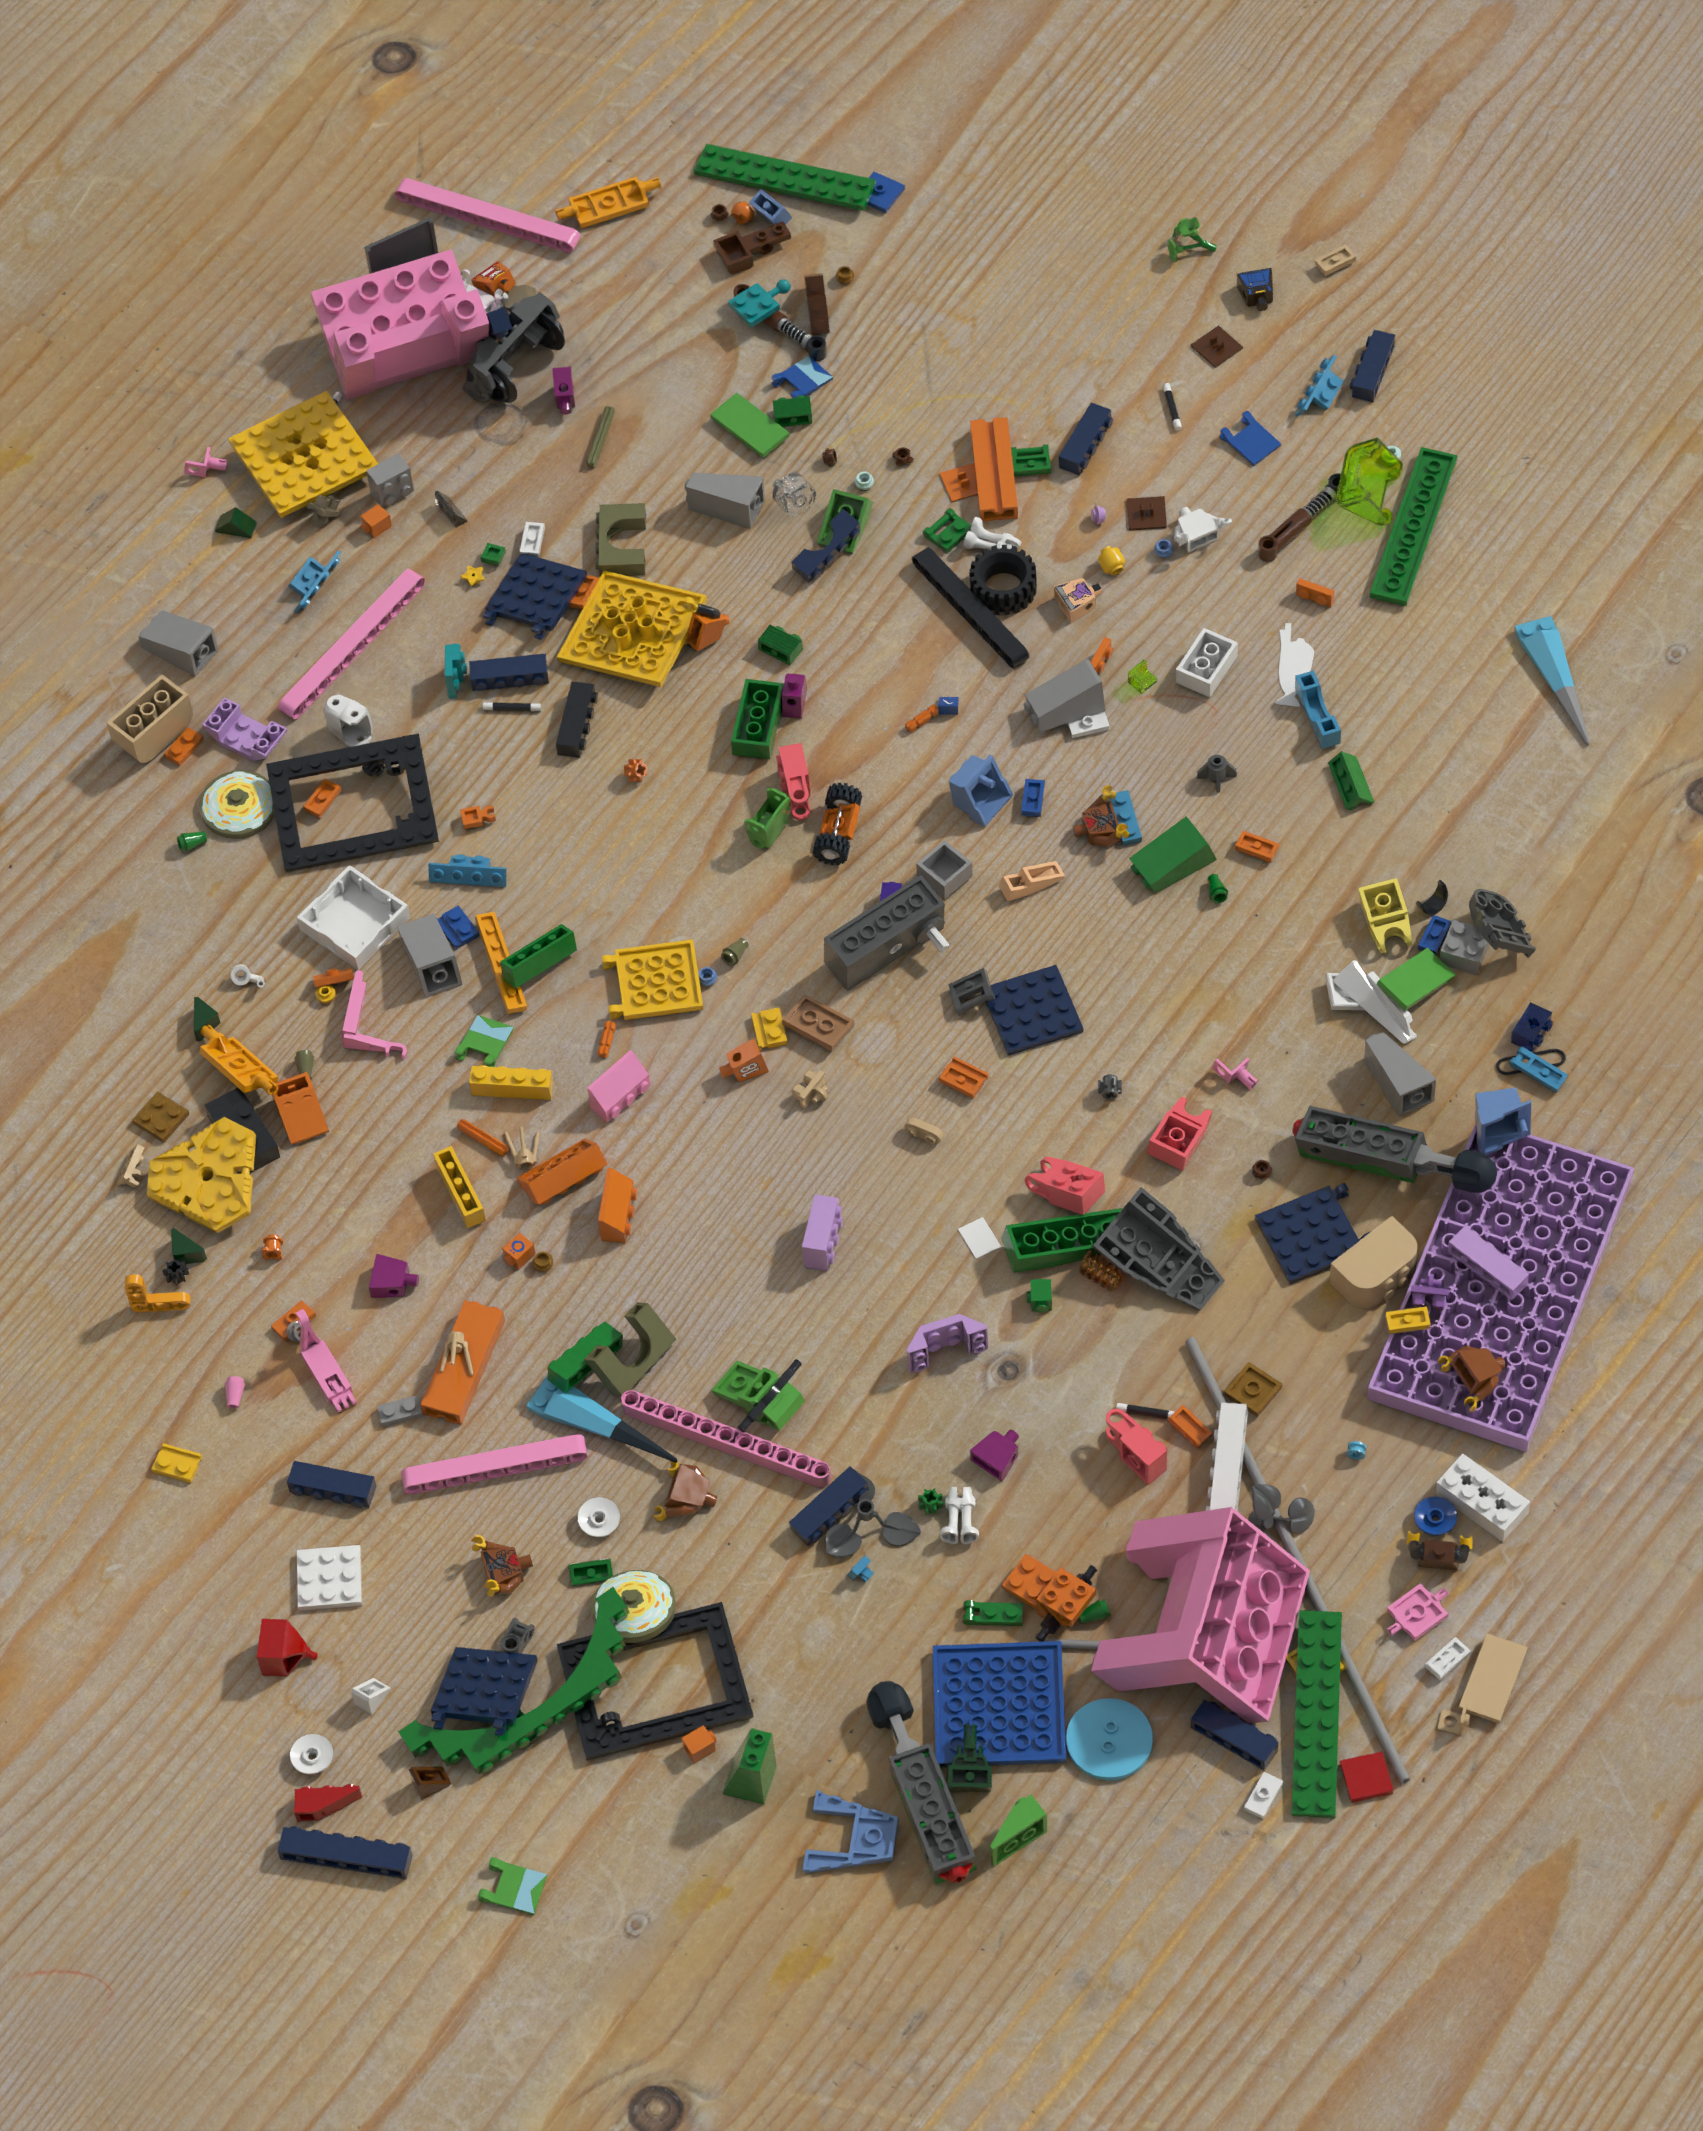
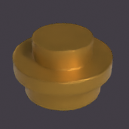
M842 266L836 272V279L840 283H849L854 279V272L850 267Z
M539 1252L533 1258V1266L538 1271H548L553 1266V1258L547 1252Z

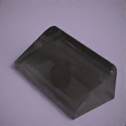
M435 491L436 504L456 528L466 523L467 519L447 495Z

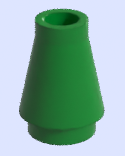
M204 831L181 833L180 836H177V843L181 851L188 852L207 842V836Z
M1217 874L1208 876L1209 898L1214 903L1224 902L1228 897L1227 888Z
M1098 1599L1088 1606L1079 1617L1082 1624L1105 1620L1111 1613L1105 1599L1101 1601Z

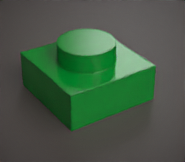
M487 543L481 556V562L500 566L506 553L505 547Z

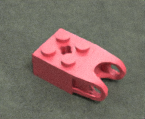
M802 743L778 747L779 755H776L782 792L786 793L787 797L790 798L792 817L796 820H804L810 815L808 799L811 795L809 774ZM798 808H804L806 810V812L802 815H798L795 813L796 809Z
M1181 1097L1170 1111H1167L1149 1140L1147 1154L1182 1171L1201 1143L1212 1115V1111L1209 1109L1198 1116L1188 1114L1185 1110L1187 1098Z
M1044 1157L1040 1161L1041 1170L1044 1173H1030L1025 1177V1184L1030 1191L1048 1199L1050 1204L1084 1215L1105 1193L1104 1173L1053 1157ZM1045 1163L1050 1164L1051 1168H1048ZM1030 1180L1035 1181L1038 1186L1033 1185Z
M1116 1408L1106 1414V1423L1108 1425L1106 1436L1120 1452V1459L1147 1485L1151 1484L1167 1470L1166 1446L1161 1441L1157 1442L1149 1429L1143 1428L1123 1410ZM1118 1414L1122 1417V1420L1120 1422H1112L1110 1417ZM1111 1430L1113 1431L1115 1436H1112L1110 1434Z

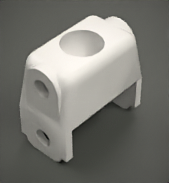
M340 694L331 696L327 700L324 714L328 730L349 747L367 744L372 740L373 724L366 707ZM360 737L364 738L361 742L357 741Z

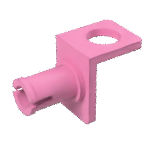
M207 447L204 464L185 461L184 473L206 477L209 468L226 471L228 460L211 457V447ZM194 466L197 467L199 470L193 471L189 467Z
M1248 1057L1232 1072L1219 1059L1214 1061L1213 1070L1228 1084L1238 1078L1251 1090L1252 1086L1254 1087L1258 1083V1080L1246 1070L1250 1061Z

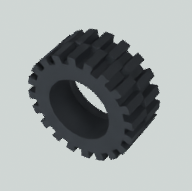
M997 545L991 546L992 551H988L986 548L982 550V556L977 554L975 561L971 563V569L969 570L970 590L990 611L994 610V615H999L1000 612L1010 615L1012 610L1016 614L1020 612L1019 607L1027 608L1028 602L1032 603L1037 592L1035 562H1032V557L1030 555L1026 556V551L1023 549L1018 552L1016 546L1007 549V545H1002L1001 549H997ZM1007 573L1017 577L1021 583L1014 589L999 591L989 588L986 582L996 574Z

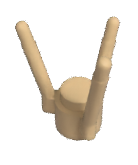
M520 1127L521 1150L517 1154L508 1132H504L514 1158L515 1166L523 1170L531 1169L537 1163L536 1155L540 1133L536 1132L533 1151L531 1153L529 1149H526L523 1127Z
M454 1331L448 1334V1342L445 1343L440 1372L444 1371L449 1350L451 1352V1365H454L456 1353H460L463 1349L469 1374L471 1376L474 1374L468 1351V1342L464 1341L463 1333Z

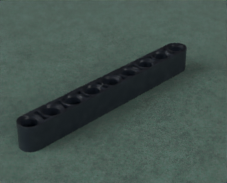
M930 547L912 556V562L918 571L1011 668H1015L1029 659V653L1023 644Z

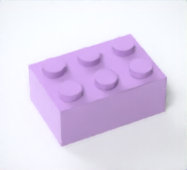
M814 1195L802 1244L805 1268L828 1271L829 1265L834 1263L835 1252H833L834 1246H838L839 1234L837 1232L838 1229H842L843 1217H841L842 1206H839V1198Z

